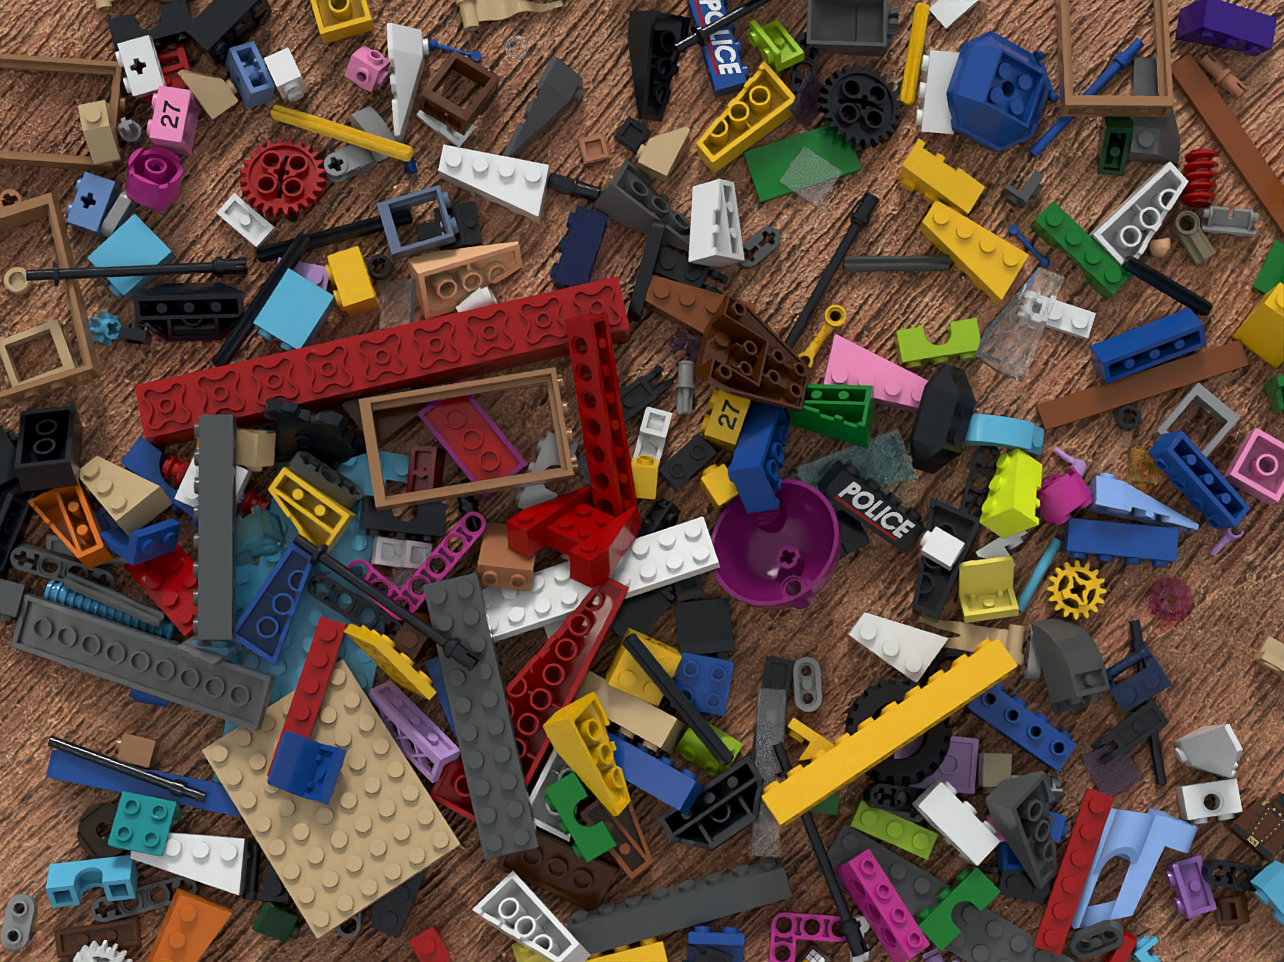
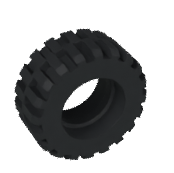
M895 678L894 681H887L886 679L879 681L873 687L869 686L866 688L864 693L855 699L848 712L845 734L849 733L852 736L858 732L857 729L860 723L870 717L875 720L882 712L881 710L890 703L896 701L897 704L903 702L905 694L919 685V683L913 680L907 682L903 681L902 678ZM947 717L924 733L923 743L913 755L903 759L888 757L864 774L876 783L880 782L906 787L924 781L938 769L948 753L952 737L950 717Z

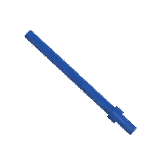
M1136 38L1124 52L1120 51L1113 58V63L1082 95H1097L1120 70H1125L1130 65L1131 59L1144 46V43ZM1061 116L1028 150V153L1036 158L1076 116Z

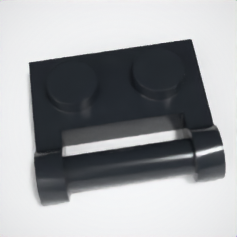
M248 843L247 851L250 852L247 885L246 890H243L242 899L292 903L291 895L267 857L263 892L257 891L261 852L264 853L259 843Z

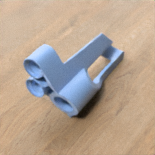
M1150 807L1147 813L1111 808L1071 923L1074 929H1083L1103 920H1116L1132 916L1164 847L1167 846L1184 853H1189L1198 827ZM1114 856L1130 861V866L1118 898L1111 902L1088 906L1105 863Z

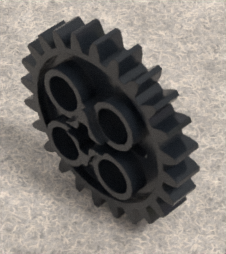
M854 64L851 70L845 65L841 72L837 69L832 74V77L829 76L820 89L822 94L817 101L822 103V105L817 109V112L825 113L820 122L829 123L825 131L834 130L833 139L835 140L841 136L843 138V146L848 141H851L852 149H855L859 143L863 150H866L869 144L876 148L879 142L884 144L888 137H891L896 132L894 129L900 125L897 119L903 115V112L897 109L900 108L903 102L895 100L900 92H892L891 88L895 83L887 84L885 82L887 74L882 77L877 76L878 68L871 73L869 72L868 65H865L861 70L858 64ZM845 88L850 89L853 95H849ZM870 94H874L878 101L872 99ZM842 113H846L850 120L845 119ZM867 118L872 119L875 123V126L871 125L868 122Z

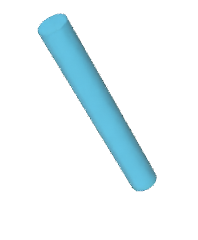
M1052 538L1017 600L1020 613L1025 611L1062 544V541Z

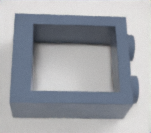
M439 185L377 203L394 260L456 242L454 234L459 233L455 217L449 218L447 208L451 207L447 192L442 193ZM437 200L447 234L402 247L392 213Z

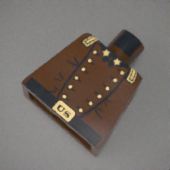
M1281 792L1271 802L1264 797H1256L1242 809L1243 812H1238L1235 818L1230 819L1224 824L1231 833L1264 861H1272L1284 841V794Z

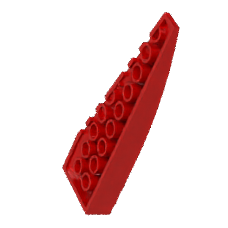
M607 577L593 587L572 614L565 619L558 630L545 642L544 646L505 688L528 792L552 747V743L547 737L543 725L555 712L575 701L628 593L629 587L610 577ZM460 753L458 759L444 765L439 781H436L430 796L434 801L476 823Z

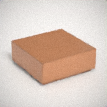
M604 133L578 139L584 166L610 161Z

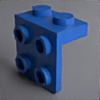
M172 518L151 526L146 524L141 529L130 532V538L119 526L101 532L100 536L108 548L112 549L131 565H136L174 552L176 550L180 523Z
M686 652L681 653L682 658L677 666L675 676L676 685L697 711L702 712L703 715L709 717L725 716L734 668L733 662Z
M286 731L282 736L267 782L270 786L328 805L347 751Z
M694 926V930H688L687 945H694L702 954H705L706 948L710 947L733 955L732 962H743L745 934L744 932H739V927H722V931H711V926ZM687 950V961H692L695 958V953Z

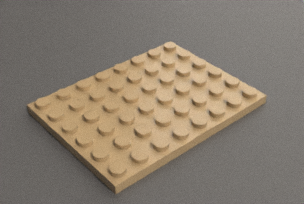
M343 659L335 664L311 736L313 741L347 751L328 805L270 786L267 782V774L295 690L266 709L261 730L256 731L240 725L202 750L317 939H321L461 846L458 838Z

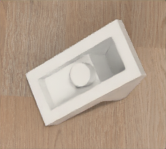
M1022 531L1005 539L999 537L973 553L972 556L975 560L1010 556L1005 547L1007 546L1011 550L1024 542L1021 537L1027 531Z

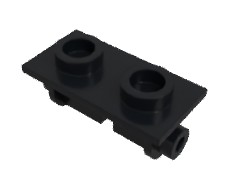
M664 498L656 501L647 515V518L652 520L653 524L649 525L643 521L636 538L675 526L681 510L673 502H669Z

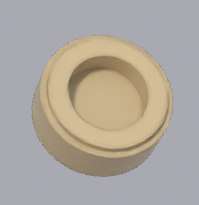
M11 268L4 276L5 287L15 295L26 294L32 288L33 281H26V269Z

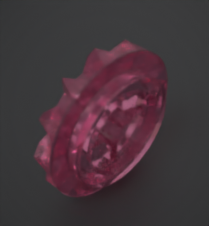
M1169 577L1158 581L1152 587L1149 593V605L1153 613L1160 619L1177 621L1184 618L1192 609L1194 597L1191 594L1190 587L1183 583L1181 579ZM1170 588L1173 596L1182 598V600L1174 603L1173 611L1169 602L1160 601V599L1169 596Z

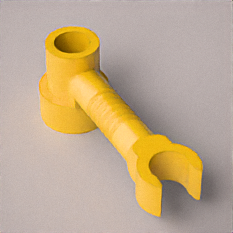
M831 305L827 308L825 323L818 335H816L805 352L798 355L800 358H809L810 363L808 366L810 368L813 366L814 357L828 335L831 334L835 327L843 325L846 320V311L840 305ZM837 313L840 315V320L832 321L830 315Z

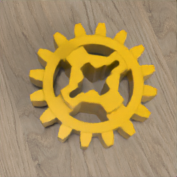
M1076 560L1071 567L1068 562L1063 563V571L1057 567L1053 570L1056 577H1048L1047 580L1052 583V586L1045 588V591L1052 593V596L1047 599V602H1055L1056 605L1052 609L1054 612L1060 609L1063 610L1062 618H1066L1070 613L1072 620H1078L1079 614L1086 619L1089 617L1088 610L1092 613L1098 612L1095 604H1104V600L1099 596L1107 593L1106 589L1100 588V584L1105 580L1104 578H1096L1099 572L1098 569L1092 572L1089 571L1090 563L1080 567L1079 560ZM1077 573L1083 574L1089 580L1085 581L1079 578ZM1064 577L1065 584L1063 589L1058 591L1059 583ZM1074 586L1080 587L1081 592L1078 595L1071 594L1070 589ZM1093 589L1092 599H1091V601L1088 603V600H1087L1088 593H1089L1090 590ZM1063 600L1073 603L1074 608L1067 606L1063 603Z

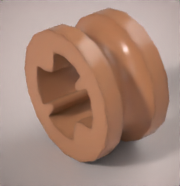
M13 189L4 190L0 194V208L6 207L5 203H9L7 201L9 197H12L14 200L18 199V202L24 201L21 194Z

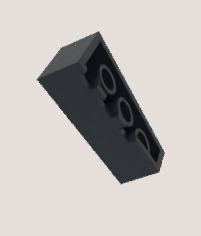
M931 498L925 533L927 531L933 532L934 528L938 527L965 543L963 551L950 571L921 554L912 613L938 623L958 578L959 564L965 562L981 527V523H979L980 518L934 498Z

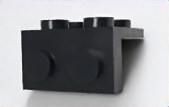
M726 598L681 602L675 605L680 654L686 652L703 656L713 655L714 658L723 659L730 658V653L736 651L735 640H733L730 606Z

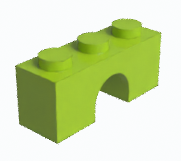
M977 318L950 322L946 327L948 341L943 345L931 344L925 337L923 326L897 330L894 334L899 366H906L908 370L921 368L923 363L933 362V365H942V363H949V359L960 357V361L975 359L976 355L982 350Z
M858 800L848 823L852 828L928 860L938 836L937 833L890 812L871 808L862 800Z

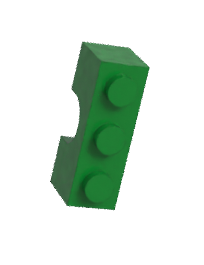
M575 772L545 788L547 794L543 797L551 811L554 809L558 811L561 817L558 823L565 835L570 833L573 837L575 844L572 845V848L580 860L585 858L588 863L617 845L604 820L592 826L583 825L577 820L575 815L576 806L589 794Z
M975 866L971 869L965 867L956 876L958 882L951 889L948 886L945 887L936 896L938 902L931 909L928 906L925 907L916 916L918 920L917 925L924 936L940 951L961 932L951 918L952 909L957 903L968 901L977 910L982 911L1001 892Z

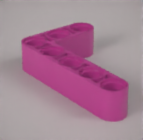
M477 511L466 513L401 589L365 559H356L347 568L352 570L355 564H363L367 568V575L363 579L373 586L376 582L386 583L388 586L387 596L395 601H407L410 607L409 611L414 613L426 598L425 593L417 594L413 591L412 582L415 579H423L427 584L441 581L484 531L486 526L485 518ZM469 516L480 518L482 524L479 530L470 531L467 529L465 522ZM451 537L462 539L464 546L461 551L452 552L448 548V540ZM433 558L443 559L446 564L444 571L441 573L433 572L430 569V561ZM372 599L375 603H377L381 608H383V609H384L388 614H390L393 618H395V619H397V620H402L401 618H399L398 616H396L394 613H392L391 611H389L388 609H386L384 606H382L381 604H379L378 602H376L374 599Z
M788 911L777 912L773 915L770 922L768 962H795L796 939L832 942L846 941L844 934L835 936L832 933V925L836 921H842L840 915ZM781 917H788L791 921V927L786 932H779L776 928V922ZM809 919H816L819 927L814 934H807L804 930V923ZM780 945H785L789 948V956L785 960H777L774 956L775 949Z

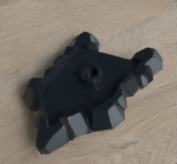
M274 397L266 400L264 417L277 421L274 460L277 463H290L298 451H305L336 471L342 463L348 462L352 457L367 453L365 437L355 432L351 427H348L349 424L342 414L334 411L312 414L310 410L299 409V405L289 401L281 402Z

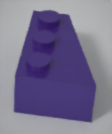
M1198 0L1180 9L1175 39L1240 51L1250 56H1259L1261 53L1272 49L1277 18L1222 0Z

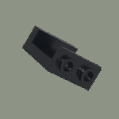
M668 584L624 599L610 630L621 639H623L628 627L645 635L676 600V597L673 595L675 590Z

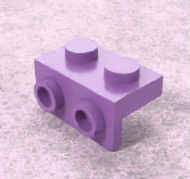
M1200 855L1166 864L1168 871H1165L1166 880L1169 887L1174 888L1177 898H1174L1173 901L1179 915L1182 914L1183 918L1191 919L1196 915L1217 909L1210 884L1203 879L1201 874L1203 862Z

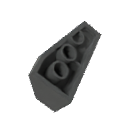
M553 55L536 86L538 87L536 100L529 101L525 108L526 111L523 118L526 121L524 124L520 122L517 125L503 156L518 157L571 108L574 101L577 103L580 101L585 90L582 87V77L558 57Z
M1134 56L1130 96H1159L1156 59ZM1173 108L1168 117H1131L1133 133L1127 161L1162 165L1171 162L1174 166H1178L1180 135Z
M625 159L593 205L602 214L610 217L615 222L649 235L654 218L666 221L667 225L662 241L689 252L691 223L682 213H675L670 208L667 196L665 194L659 195L651 186L653 181L647 174L628 159Z
M1037 771L1002 781L985 801L994 823L1036 888L1041 890L1057 872L1056 842L1051 840L1050 827L1054 825V816L1049 815V803L1053 802L1052 791L1045 772Z

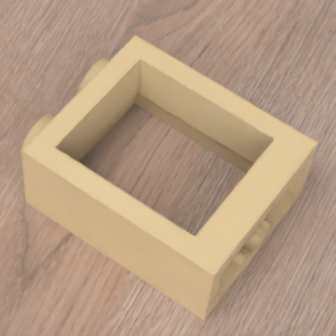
M59 319L0 340V365H4L8 375H5L4 379L8 389L79 367L65 326ZM51 333L63 366L21 382L9 348Z

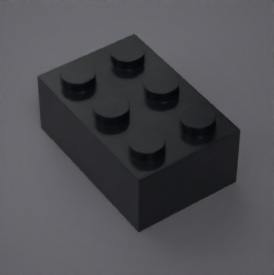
M213 0L184 30L193 45L217 67L220 63L226 62L229 48L247 42L252 35L251 32L258 25L261 26L267 22L272 10L267 0Z
M76 405L21 411L14 469L23 492L78 485L83 426Z

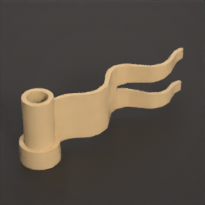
M455 0L457 7H460L464 31L479 29V22L500 21L521 12L543 13L563 7L562 1L540 4L527 0Z
M921 616L919 618V622L960 634V637L948 638L942 648L974 653L975 647L989 638L992 642L999 638L1016 664L1023 666L1024 654H1022L1026 629L1024 626L1009 624V630L957 621L939 620L938 623H935Z

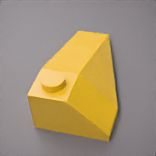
M591 692L555 712L543 725V728L556 752L615 817L624 810L631 799L622 768L616 766L613 751L617 749L615 742L609 741L606 726L610 724L607 714L596 693Z

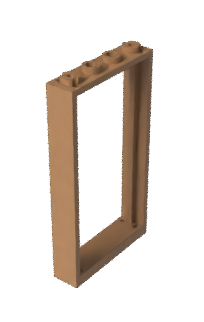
M1056 0L1061 116H1169L1174 102L1168 0H1153L1159 96L1074 95L1069 0Z
M0 53V68L113 76L110 107L112 109L121 156L120 161L94 165L90 156L0 150V165L118 173V165H122L123 149H120L121 139L123 138L120 135L118 125L122 123L120 119L128 111V97H125L126 88L123 78L127 77L125 68H120L118 61Z
M51 192L0 208V231L48 216L60 268H76L61 205ZM64 279V284L83 366L3 391L0 386V409L13 408L16 403L23 401H36L42 395L48 393H62L68 387L77 384L87 385L93 382L94 379L102 377L78 279Z
M556 367L359 399L377 511L574 479L573 471H578L576 454L570 455L569 445L574 444L572 429L565 426L564 418L569 417L567 401L561 402L560 391L565 390L562 374L557 375ZM547 383L561 468L386 496L373 411Z

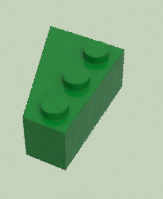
M807 384L802 410L799 412L789 410L792 426L869 449L876 411L873 386Z

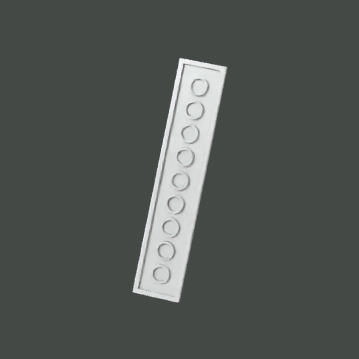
M704 517L634 539L611 575L608 576L629 587L625 599L720 568ZM570 561L534 572L531 591L496 587L483 589L494 642L566 619L593 588L570 578Z

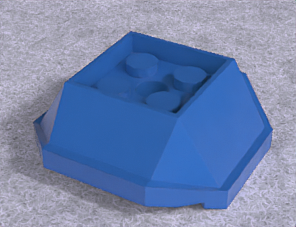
M993 31L984 32L963 43L946 92L948 108L952 117L950 119L952 130L992 152L1001 151L1034 137L1050 87L1046 81V73L1037 64L1032 53Z

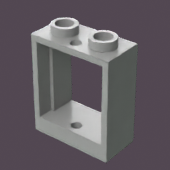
M1198 382L1186 393L1151 435L1155 438L1156 443L1162 434L1169 433L1167 429L1188 404L1193 401L1222 425L1219 431L1201 450L1203 455L1207 457L1240 417Z

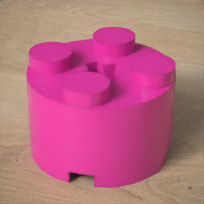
M152 146V150L143 151L144 148H140L131 154L128 161L126 195L129 199L143 206L151 207L155 211L165 210L166 206L174 203L180 195L183 165L181 166L180 158L169 149Z
M1073 465L1065 468L1068 473L1063 476L1059 472L1044 481L1041 484V489L1037 490L1036 498L1040 500V507L1036 509L1047 524L1051 523L1052 525L1057 524L1059 526L1071 518V511L1076 508L1081 510L1093 502L1091 497L1092 491Z

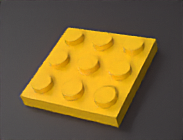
M351 623L343 631L397 685L428 700L436 694V691L430 686L432 680L422 671L417 672L412 667L414 662L402 652L399 654L393 648L396 645L389 637L384 634L381 636L373 629L370 631L364 625L358 627Z

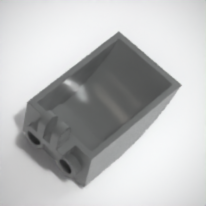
M808 0L807 44L814 48L837 54L884 56L886 48L891 46V35H898L899 9L888 6V0Z
M1056 617L1031 622L1054 713L1083 708L1082 702L1084 700L1089 701L1101 698L1100 692L1111 690L1101 653L1094 640L1083 627L1068 617Z

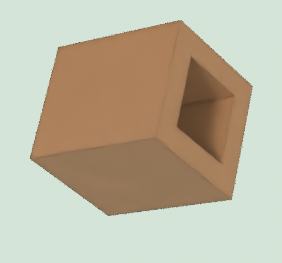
M123 733V737L118 738L115 747V754H118L117 760L154 768L161 741Z

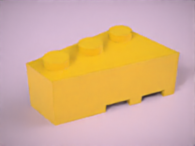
M918 139L897 176L900 185L909 191L916 190L921 193L923 199L930 204H934L935 200H938L967 217L985 186L962 169L957 168L955 170L943 162L945 157L940 153H937L936 156L932 155L923 148L925 142Z

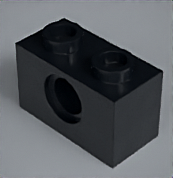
M698 433L658 469V474L677 493L716 458L717 452Z

